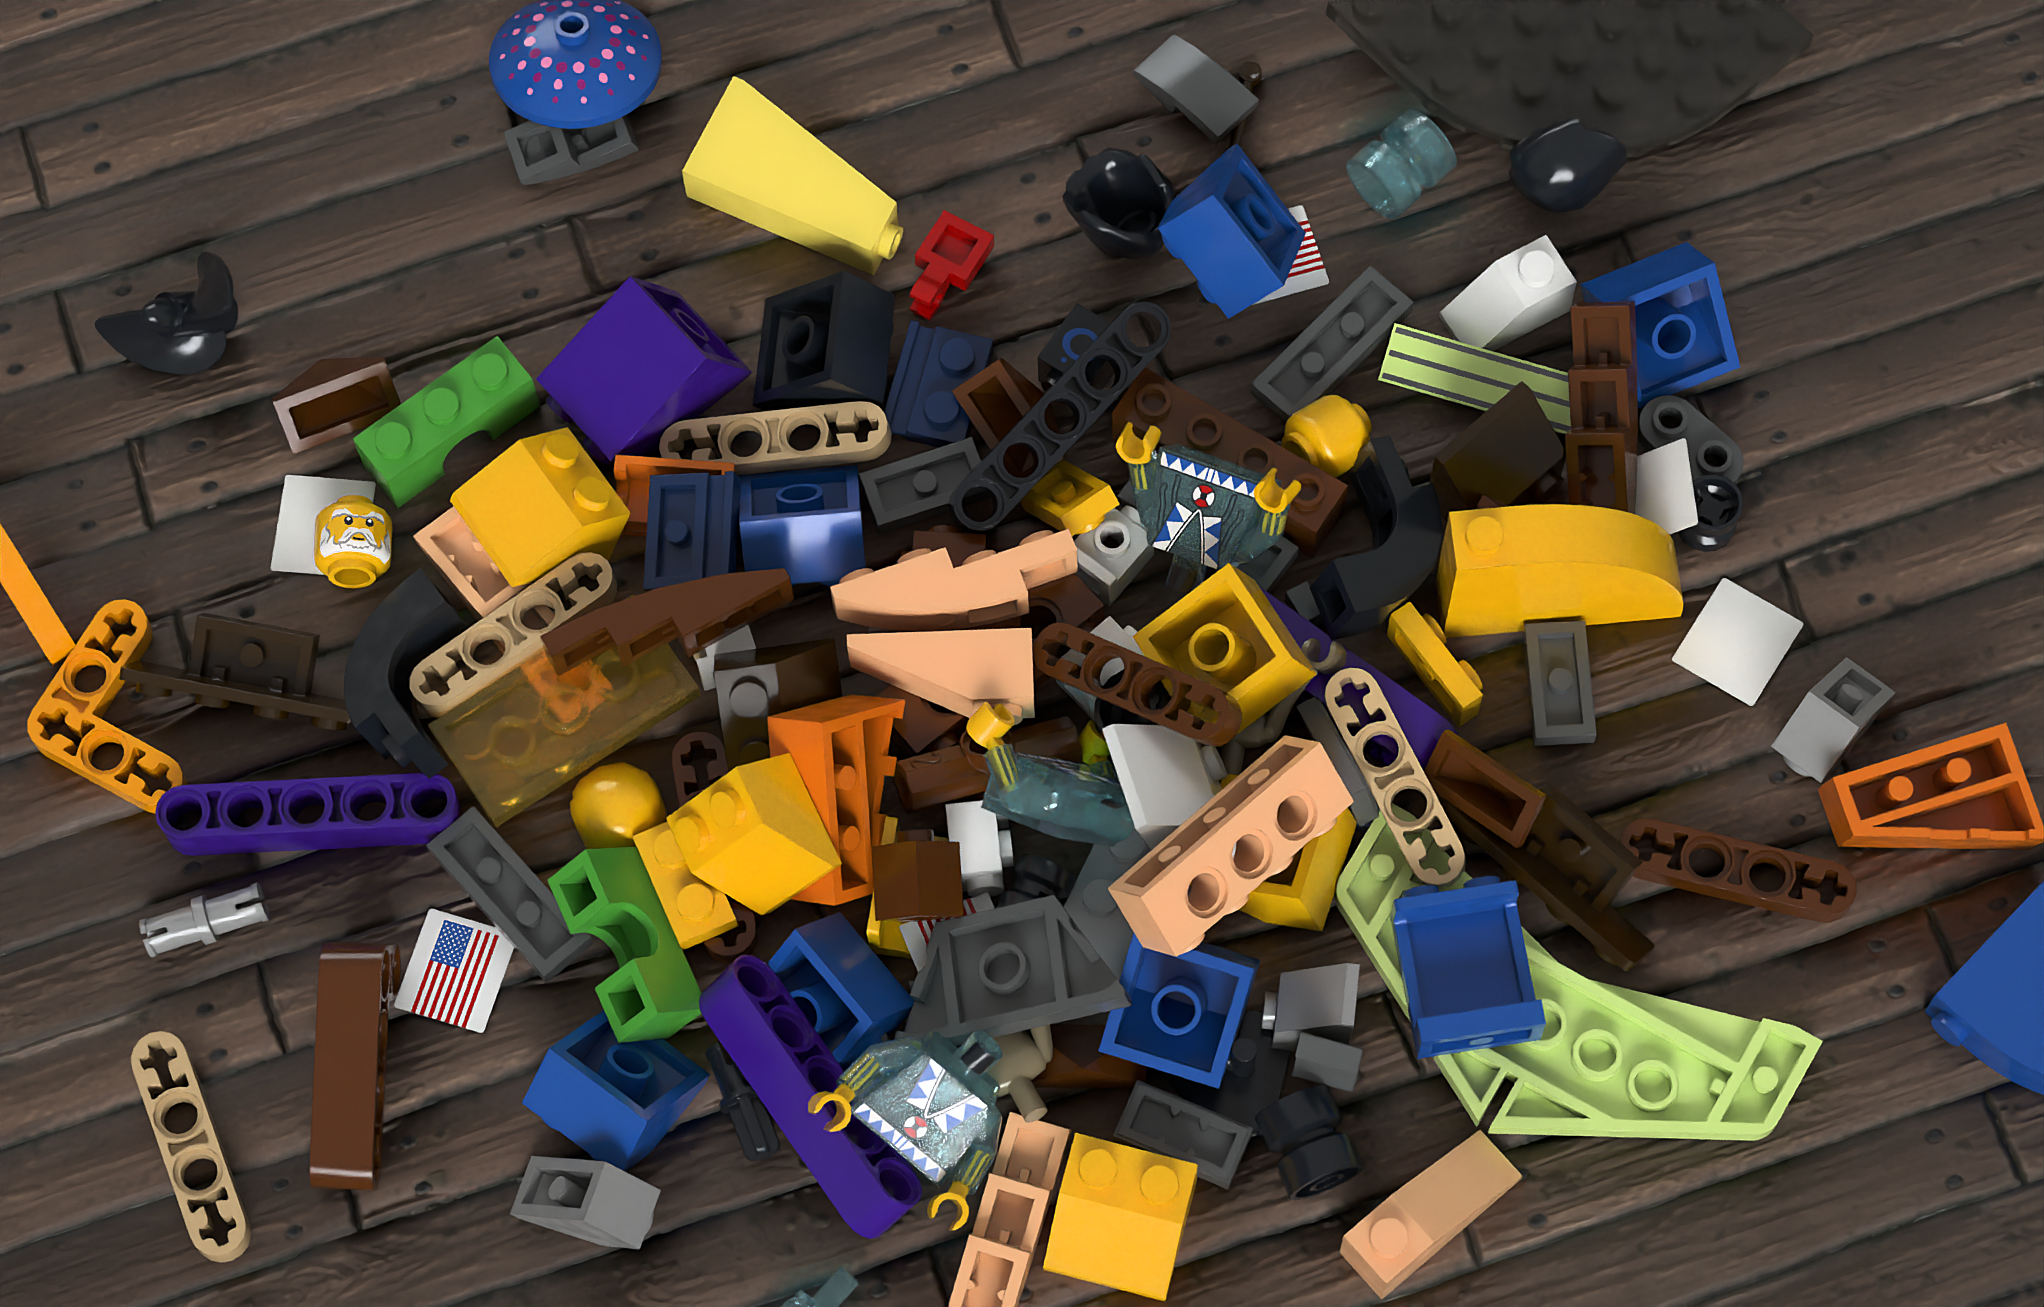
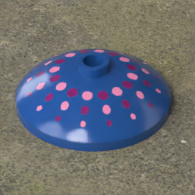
M537 0L515 12L496 33L489 52L490 76L501 100L520 116L532 122L554 128H589L617 120L636 109L647 99L660 77L662 69L661 43L651 22L640 11L624 1Z

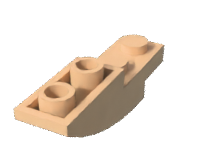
M1069 529L1055 534L1051 530H1044L1027 536L1020 542L1019 546L1003 552L996 553L994 550H985L975 553L965 559L962 566L953 568L946 547L932 552L926 548L917 549L900 557L895 565L877 571L864 568L845 575L839 581V584L830 587L833 609L839 620L867 627L898 631H940L996 623L1029 613L1027 589L1078 572L1077 548Z

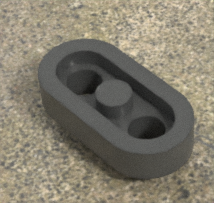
M1664 395L1652 399L1644 406L1638 421V440L1647 452L1685 438L1692 482L1703 475L1716 474L1727 477L1737 485L1744 465L1741 449L1730 437L1689 402L1677 396ZM1670 416L1675 418L1680 426L1668 429L1661 425L1659 419ZM1709 454H1715L1723 460L1724 465L1712 467L1705 462L1704 457Z

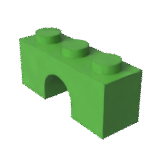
M496 336L353 438L364 468L398 509L445 475L443 469L444 459L461 440L481 430H485L494 440L538 409L540 403L532 377L500 338Z
M637 847L585 849L547 879L570 934L590 933L599 937L611 948L618 961L619 970L595 987V991L618 1043L669 1038L701 1014L699 1007L700 988L677 941Z

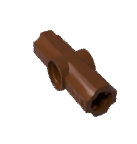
M1068 716L1011 731L1008 730L1002 737L1008 751L1080 764L1083 762L1082 746L1077 736L1076 726ZM967 730L961 734L959 745L899 760L893 777L899 802L907 814L962 799L972 802L1007 798L1008 801L1016 790L1015 788L1005 791L988 749L973 740ZM1007 752L1019 784L1062 773L1060 769L1054 767L1062 766L1049 762L1050 760L1034 759L1033 757L1030 758ZM1062 763L1072 767L1073 769L1077 768L1076 765L1074 766V764Z

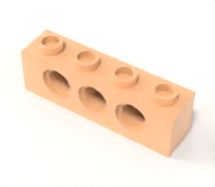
M1285 735L1110 885L1108 890L1142 947L1177 957L1179 954L1186 953L1197 947L1203 941L1205 932L1224 915L1231 914L1244 906L1249 899V893L1266 878L1286 869L1292 863L1293 855L1312 838L1321 836L1332 829L1337 822V816L1354 801L1320 742ZM1280 805V813L1277 818V811ZM1237 843L1236 852L1232 857L1234 845ZM1192 881V889L1188 896V887L1190 882Z

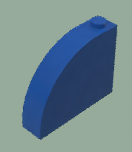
M2044 881L1938 991L1925 1010L1932 1018L1931 1024L1945 1041L1957 1047L1962 1044L1992 1070L2016 1084L2043 1095Z

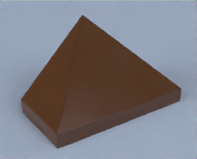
M383 357L320 359L272 398L293 454L368 427L401 405Z
M1000 358L952 390L990 450L1044 394V392L1003 358ZM1049 403L1044 413L1045 424L1051 431L1060 434L1052 405ZM1009 446L1003 456L1004 468L1012 476L1024 478L1031 473L1034 465L1033 456L1024 446ZM1066 453L1053 466L1067 458Z
M1449 729L1442 732L1424 770L1436 794L1516 848L1524 844L1547 797L1546 794Z
M1050 1024L1053 1057L1047 1063L1046 1069L1034 1078L1032 1082L1035 1088H1134L1137 1080L1146 1083V1066L1099 1051L1106 1025ZM1028 1029L1027 1031L1032 1036L1031 1030Z

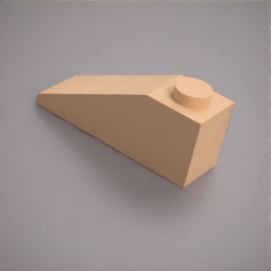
M1032 628L847 634L850 667L968 718L984 702H988L992 709L997 704H1003L1013 715L1014 725L1021 723L1022 718H1035Z
M1479 1130L1390 1195L1343 1236L1340 1254L1374 1292L1383 1299L1520 1181L1522 1175L1489 1138Z

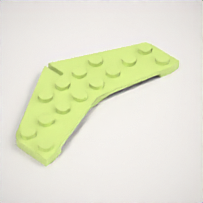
M1392 803V812L1398 819L1406 822L1418 820L1413 814ZM1380 811L1378 812L1379 817L1373 820L1340 875L1336 887L1335 900L1340 913L1410 1021L1390 915L1393 901L1397 898H1402L1404 891L1425 885L1420 883L1413 874ZM1428 829L1404 837L1409 845L1420 837L1428 859L1420 864L1423 870L1434 868L1439 875L1446 874L1449 871L1447 860L1450 856L1437 847ZM1464 871L1457 882L1452 886L1439 889V892L1464 888L1463 884L1472 878ZM1521 926L1536 1000H1542L1546 1020L1541 1039L1433 1057L1476 1127L1504 1079L1507 1078L1515 1083L1489 1128L1488 1133L1754 1141L1766 1137L1774 1130L1823 1041L1794 1025L1766 1018L1759 1022L1587 979L1558 963Z

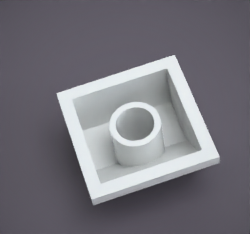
M1112 724L1102 729L1136 831L1151 850L1222 790L1219 780L1227 777V773L1216 747L1203 746L1202 743L1161 725ZM1237 843L1234 845L1232 857L1236 852Z

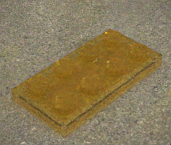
M668 643L624 667L613 649L610 648L559 677L547 659L545 651L437 718L428 726L432 735L495 827H498L700 697L701 694L699 687Z

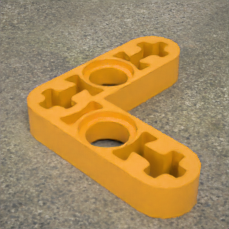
M0 524V583L53 666L67 658L76 645Z
M126 599L114 600L105 604L97 612L32 709L27 720V731L37 749L46 757L146 812L155 814L157 802L165 791L157 789L150 796L151 791L143 779L134 775L137 764L144 773L155 779H160L167 772L166 777L171 784V788L188 785V781L181 767L173 758L101 719L126 682L119 679L121 666L134 661H140L152 640V626L143 609L135 602ZM131 618L130 622L136 632L131 637L122 634L115 642L116 637L110 629L115 622L125 625ZM101 646L106 653L111 648L119 660L113 663L102 651L95 650V648ZM97 665L106 670L105 682L98 690L84 693L75 688L74 680L81 669ZM65 717V723L71 732L82 738L78 749L72 740L61 734H55L49 741L50 736L44 728L49 721L59 724ZM114 742L124 748V756L117 767L104 771L93 767L92 756L100 745Z

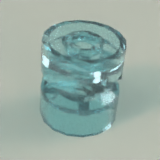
M1412 109L1405 111L1382 131V141H1370L1346 162L1349 179L1357 192L1375 211L1390 219L1399 217L1421 198V186L1427 189L1433 187L1451 172L1457 164L1454 149L1439 127L1428 117Z

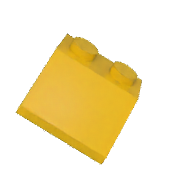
M568 427L519 439L454 491L450 502L511 587L537 581L579 553L592 552L609 560L631 513Z
M790 752L735 767L666 818L691 873L761 916L771 913L842 864Z
M1227 774V777L1223 778L1220 782L1221 789L1226 787L1238 775ZM1280 805L1277 811V818L1280 813ZM1346 808L1337 816V822L1332 829L1321 836L1312 838L1293 855L1292 863L1278 874L1269 876L1250 892L1248 901L1238 910L1265 923L1323 931L1357 826V821L1350 810Z
M1075 1133L1058 1195L1043 1270L1165 1302L1197 1182L1198 1164Z

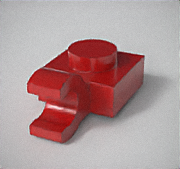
M943 210L915 253V266L925 271L917 279L909 293V297L915 299L910 306V311L930 321L938 311L950 284L966 291L994 248L995 235Z

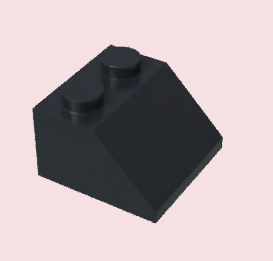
M843 270L766 298L753 406L762 410H782L855 401H866L875 405L884 403L890 341L894 327L893 315L896 295Z

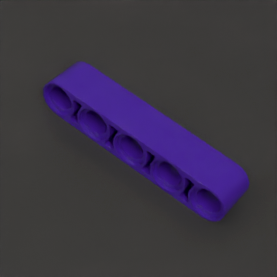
M1260 587L1300 649L1305 641L1315 638L1319 640L1321 645L1318 660L1319 662L1324 661L1329 655L1331 643L1336 640H1331L1328 634ZM1343 646L1347 652V659L1341 670L1359 668L1370 673L1377 681L1424 771L1442 732L1449 729L1458 735L1457 731L1447 719ZM1318 672L1303 690L1296 704L1299 705L1314 696L1317 700L1320 699L1338 730L1325 700L1326 686L1330 678L1335 674L1326 675ZM1352 682L1341 687L1344 697L1336 702L1339 708L1350 705L1361 725L1348 729L1352 736H1355L1367 724L1386 720L1382 712L1378 713L1371 720L1363 703V697L1370 693L1367 687L1357 690ZM1380 734L1373 736L1367 741L1364 746V752L1386 767L1396 760L1399 746L1392 737Z
M424 773L181 785L171 788L162 795L157 802L155 814L158 825L175 850L183 855L203 856L428 844L461 817L463 810L456 791L447 778L436 774L431 779H428ZM437 798L447 801L443 812L435 817L426 818L418 815L419 809L428 800ZM376 801L386 804L381 816L375 820L363 821L357 818L361 808L368 803ZM322 805L325 807L320 819L314 823L301 824L297 822L299 813L307 806ZM250 808H260L263 810L262 817L253 826H236L238 817L245 810ZM186 812H202L200 821L193 828L184 831L175 829L176 822Z
M741 955L735 959L701 993L699 1007L704 1019L844 1221L854 1232L862 1237L870 1239L879 1238L921 1199L922 1188L916 1173L898 1149L854 1113L861 1105L866 1103L859 1092L855 1094V1097L849 1103L852 1113L850 1121L840 1131L830 1132L823 1129L827 1122L831 1121L836 1115L837 1108L833 1100L826 1102L816 1114L809 1113L808 1102L813 1095L822 1091L833 1093L849 1078L770 966L760 958L752 955Z

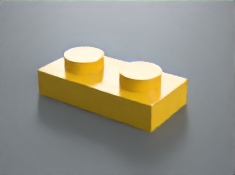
M1065 460L1051 467L1020 501L1026 512L1059 531L1069 529L1071 536L1084 534L1095 529L1104 521V514L1119 505L1109 484Z
M1410 601L1391 613L1387 630L1388 638L1458 728L1477 716L1483 696L1480 692L1483 689L1482 682L1467 661L1462 659L1457 662L1444 646L1446 637L1436 620L1428 613L1421 616Z
M668 821L632 836L682 950L738 927L737 920L725 893L691 873L681 849L676 843Z

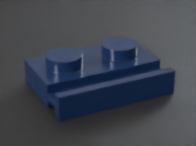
M911 320L884 410L891 432L905 436L908 441L938 448L967 439L972 421L952 390L989 366L994 349L993 339L936 326V329L920 326L918 321Z
M734 471L725 472V475L712 476L708 472L650 475L643 590L645 592L664 586L736 572L741 479Z

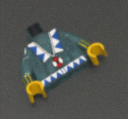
M1132 422L1126 424L1116 442V449L1120 457L1128 463L1130 482L1140 523L1147 529V543L1174 554L1166 579V586L1188 594L1203 583L1208 566L1220 570L1228 563L1235 567H1238L1240 563H1252L1283 536L1290 502L1301 490L1299 481L1293 480L1284 490L1280 488L1282 480L1275 478V473L1277 472L1275 468H1271L1267 474L1178 443L1160 447L1157 455L1154 449L1160 440V429L1156 426H1150L1144 439L1141 440L1134 435Z
M984 702L970 717L966 726L968 734L978 744L988 749L984 759L990 772V778L981 808L1061 839L1113 847L1130 835L1134 823L1114 763L1107 760L1110 751L1104 733L1101 732L1099 734L1092 720L1087 723L1078 736L1082 746L1083 762L1090 765L1087 766L1081 763L1014 751L1012 745L1005 744L1002 740L1004 734L1015 723L1013 715L1003 704H997L992 709L988 702Z
M976 1030L959 1048L936 1031L929 1032L920 1040L908 1036L873 1044L836 1080L838 1088L833 1093L822 1091L811 1097L808 1102V1111L811 1114H816L826 1102L833 1100L836 1104L837 1112L835 1117L824 1126V1130L830 1132L840 1131L846 1127L850 1121L851 1114H853L938 1187L948 1180L951 1184L948 1192L934 1196L928 1204L927 1213L929 1219H933L942 1201L946 1199L953 1201L957 1206L958 1214L951 1223L949 1230H956L964 1225L969 1215V1207L965 1200L967 1194L973 1195L976 1193L997 1154L1002 1114L995 1103L1000 1086L987 1072L1003 1057V1053L997 1042L980 1030Z

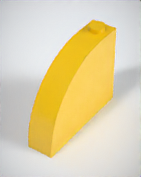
M1564 504L1522 505L1449 512L1435 581L1440 624L1446 638L1523 631L1525 624L1585 621V625L1674 618L1681 617L1684 604L1674 541L1666 530L1649 519L1615 509Z

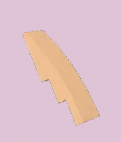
M454 506L413 536L426 556L477 621H480L532 585V582L511 587ZM537 605L525 613L523 625L528 629L541 630L553 621L555 614L548 606ZM493 639L494 643L504 654L505 644ZM543 652L517 670L567 731L615 695L612 685L590 660L558 677L545 652Z
M1009 1113L992 1173H989L974 1228L967 1240L948 1307H1018L1072 1129L1042 1120L1025 1122L1021 1114Z

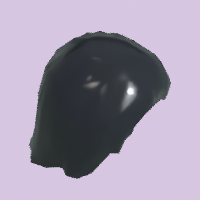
M1565 118L1547 128H1537L1512 148L1509 155L1511 164L1509 171L1510 180L1516 190L1542 209L1552 213L1579 210L1598 196L1609 181L1627 162V152L1625 147L1613 135L1599 130L1586 129L1579 118Z
M1108 147L1099 154L1090 156L1085 161L1083 167L1080 170H1076L1066 181V191L1062 197L1068 212L1078 223L1086 237L1104 254L1126 259H1141L1151 257L1162 249L1164 242L1158 227L1170 202L1177 196L1171 181L1156 167L1147 155L1142 153L1137 156L1127 150Z

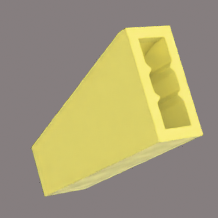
M733 76L682 170L686 196L874 275L883 257L890 260L894 256L902 239L903 227L899 226L897 202L746 81Z

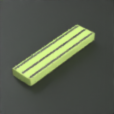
M1394 324L1378 380L1484 411L1489 410L1523 381L1532 390L1554 431L1565 434L1571 429L1567 372L1400 324Z

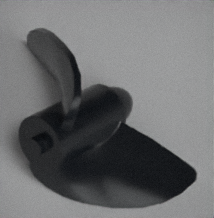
M202 252L197 261L199 278L197 291L162 292L154 300L145 304L142 310H132L99 317L95 321V328L117 352L130 361L151 370L172 374H196L207 370L221 359L226 349L227 339L225 334L230 333L238 321V306L233 297V280L229 268L222 258L216 254Z

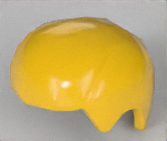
M626 762L597 767L581 778L572 791L573 799L570 801L571 816L587 849L636 847L632 836L667 822V811L660 790L654 780L646 771Z

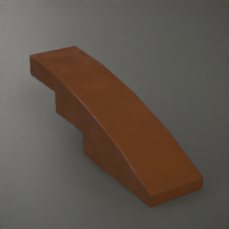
M1635 301L1578 302L1571 306L1574 366L1568 370L1571 429L1565 433L1569 505L1603 507L1635 514L1638 436Z
M785 568L720 574L664 586L598 608L541 635L540 638L546 657L558 677L610 648L613 649L623 667L676 638L686 655L690 657L794 600L791 579Z

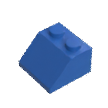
M1238 144L1227 149L1170 202L1158 227L1167 250L1175 258L1184 261L1197 278V284L1203 296L1210 303L1217 304L1228 319L1284 286L1306 234Z
M1684 242L1580 284L1584 302L1635 301L1638 408L1645 406L1656 397L1673 395L1740 368L1715 262L1689 243Z
M858 465L740 475L739 524L745 572L785 568L790 576L792 587L795 584L820 582L826 586H834L839 584V581L845 575L866 568Z
M841 912L796 928L767 963L845 1073L883 1044L881 1036L886 1033L890 1037L911 1012L914 1004L913 998Z
M1133 933L1119 980L1131 996L1132 1006L1110 1011L1099 1051L1219 1089L1232 1052V1046L1236 1041L1260 959L1205 942H1201L1194 949L1175 957L1142 947L1135 933Z
M603 1010L548 1049L522 1104L540 1116L549 1127L560 1131L588 1152L595 1161H605L626 1172L653 1151L703 1088L711 1074L663 1039L618 1043Z

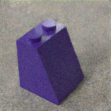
M630 276L541 372L536 380L550 394L546 398L548 406L564 421L568 423L575 422L587 435L583 439L586 448L600 461L610 464L615 462V455L648 457L659 448L660 438L668 427L676 422L696 419L743 382L752 371L677 291Z

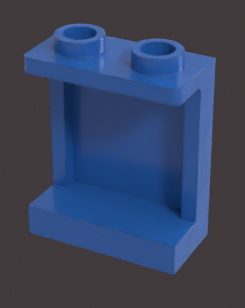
M1483 876L1465 882L1463 884L1464 888L1439 892L1438 886H1418L1404 891L1402 898H1397L1393 901L1390 919L1417 1059L1541 1039L1546 1020L1542 1000H1536L1517 909L1519 895L1517 881L1501 882L1497 876Z

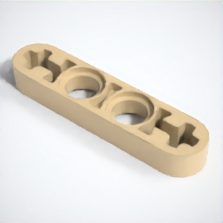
M855 401L683 420L672 424L665 430L660 438L659 450L662 458L681 459L677 451L684 449L685 440L693 439L697 447L701 449L692 452V460L735 463L737 475L866 462L877 459L889 447L892 432L886 415L879 406L871 402ZM869 420L872 429L876 430L868 433V441L858 442L855 434L852 432L858 431L860 421ZM836 422L840 432L836 436L840 445L833 447V436L828 424ZM808 424L819 428L821 431L820 440L812 449L798 451L789 445L790 435L798 426ZM744 431L759 433L762 436V444L755 454L748 457H738L731 452V442L739 433ZM714 435H718L717 442L722 454L721 459H716L711 449L715 447L712 439Z
M592 552L579 553L569 558L422 660L413 669L410 676V690L419 708L427 715L436 718L448 717L459 712L545 652L540 638L541 635L591 611L610 605L617 594V581L609 562L601 555ZM587 574L590 579H597L599 587L592 592L584 586L580 587L578 579L581 576ZM559 590H562L566 600L569 599L572 608L565 611L559 596L556 594ZM537 605H546L555 610L553 621L541 630L528 629L523 625L525 613L530 608ZM495 639L505 644V652L497 662L483 665L473 660V653L480 643ZM460 659H463L469 674L473 676L468 680L465 679L462 671H459L456 666V662ZM439 678L443 683L447 682L450 690L442 696L436 691H431L429 683L433 679Z
M1347 668L1338 671L1330 678L1326 686L1325 700L1328 710L1366 780L1415 877L1424 885L1438 886L1439 889L1452 886L1461 878L1465 870L1466 857L1462 844L1377 681L1370 673L1359 668ZM1351 682L1357 690L1365 687L1370 690V693L1363 697V703L1371 720L1380 712L1386 718L1385 721L1367 724L1355 736H1352L1348 730L1351 727L1361 726L1354 710L1350 705L1339 708L1336 702L1344 697L1341 687ZM1380 734L1392 737L1399 746L1396 760L1391 765L1383 768L1370 765L1363 755L1364 746L1367 741L1373 736ZM1407 788L1422 792L1427 799V809L1424 815L1412 822L1398 819L1391 809L1392 800L1395 795ZM1435 820H1439L1443 827L1442 829L1430 831L1437 847L1441 851L1451 848L1455 853L1454 856L1447 860L1449 871L1443 875H1439L1434 868L1423 870L1420 866L1421 863L1428 859L1426 849L1420 837L1415 839L1411 845L1404 838L1406 835L1423 832Z
M163 1031L149 1033L142 1037L134 1046L131 1055V1065L190 1238L199 1252L209 1260L220 1263L232 1261L242 1255L249 1246L251 1238L250 1223L194 1063L188 1050L178 1037ZM164 1049L169 1056L177 1055L176 1058L168 1062L172 1079L178 1086L177 1088H171L166 1091L163 1079L154 1068L146 1069L147 1066L155 1062L153 1054L155 1051ZM188 1081V1087H181ZM155 1093H162L156 1099L154 1098ZM182 1102L194 1105L197 1108L198 1117L192 1129L181 1134L171 1133L166 1130L164 1119L167 1111L172 1106ZM203 1158L215 1162L218 1173L216 1180L211 1186L199 1191L186 1187L184 1174L190 1163ZM225 1194H228L227 1200H219ZM216 1202L219 1214L228 1225L236 1224L235 1228L228 1231L229 1242L225 1245L219 1246L213 1238L205 1239V1235L213 1231V1223L209 1212L202 1205ZM194 1206H202L195 1212L193 1211Z

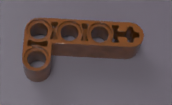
M336 941L325 943L322 946L318 970L309 1161L310 1183L313 1188L376 1191L378 1188L382 1164L389 1001L395 1000L397 997L401 973V955L398 944Z

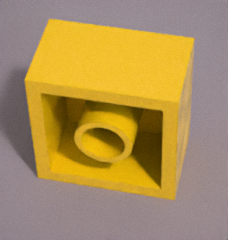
M1230 563L1226 564L1132 636L1145 657L1213 685L1235 698L1242 711V722L1237 734L1317 675L1256 581ZM1170 679L1161 680L1172 697L1173 685ZM1193 701L1187 711L1205 722H1212L1214 724L1220 714L1215 709H1207Z

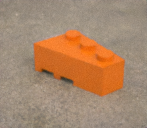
M850 694L767 717L770 758L790 752L842 863L791 898V900L836 906L873 894L872 846L881 845L885 818L888 816L879 814L885 776L894 777L897 757L888 756L893 718L903 719L905 700Z
M2007 723L1832 777L1817 789L1838 847L2031 850L2044 842V825Z

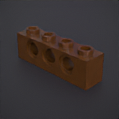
M1146 367L1136 377L1112 412V441L1115 443L1128 422H1132L1133 433L1141 440L1144 439L1150 426H1156L1160 429L1161 436L1153 452L1161 457L1163 451L1257 484L1271 468L1277 469L1275 481L1284 490L1293 480L1299 481L1301 490L1288 506L1281 511L1278 527L1275 532L1298 546L1299 551L1312 559L1344 513L1347 484ZM1196 479L1202 484L1210 485L1217 494L1228 501L1233 494H1236L1238 499L1235 502V506L1263 523L1266 510L1260 507L1255 499ZM1233 496V497H1232V499H1231V503H1232V504L1234 503V500L1236 499V496Z
M1076 573L1027 589L1029 613L996 623L960 630L1026 628L1029 624L1035 622H1043L1048 625L1062 622L1090 633L1104 621V604ZM1032 638V653H1033V647H1034L1035 640H1036V639H1033V638ZM1060 645L1056 656L1061 658L1071 648ZM1033 657L1035 691L1043 686L1051 677L1038 669ZM889 685L875 696L905 700L903 719L893 718L890 740L906 758L959 745L961 734L967 730L966 726L970 718L954 711L939 713L930 707L931 701L896 686Z

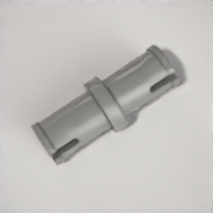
M257 882L249 887L209 900L204 895L192 898L190 906L149 919L139 920L141 934H147V937H151L143 940L149 956L152 958L158 956L159 953L200 940L205 945L219 941V934L256 922L270 920L268 905L263 906L261 901L266 900L264 892Z

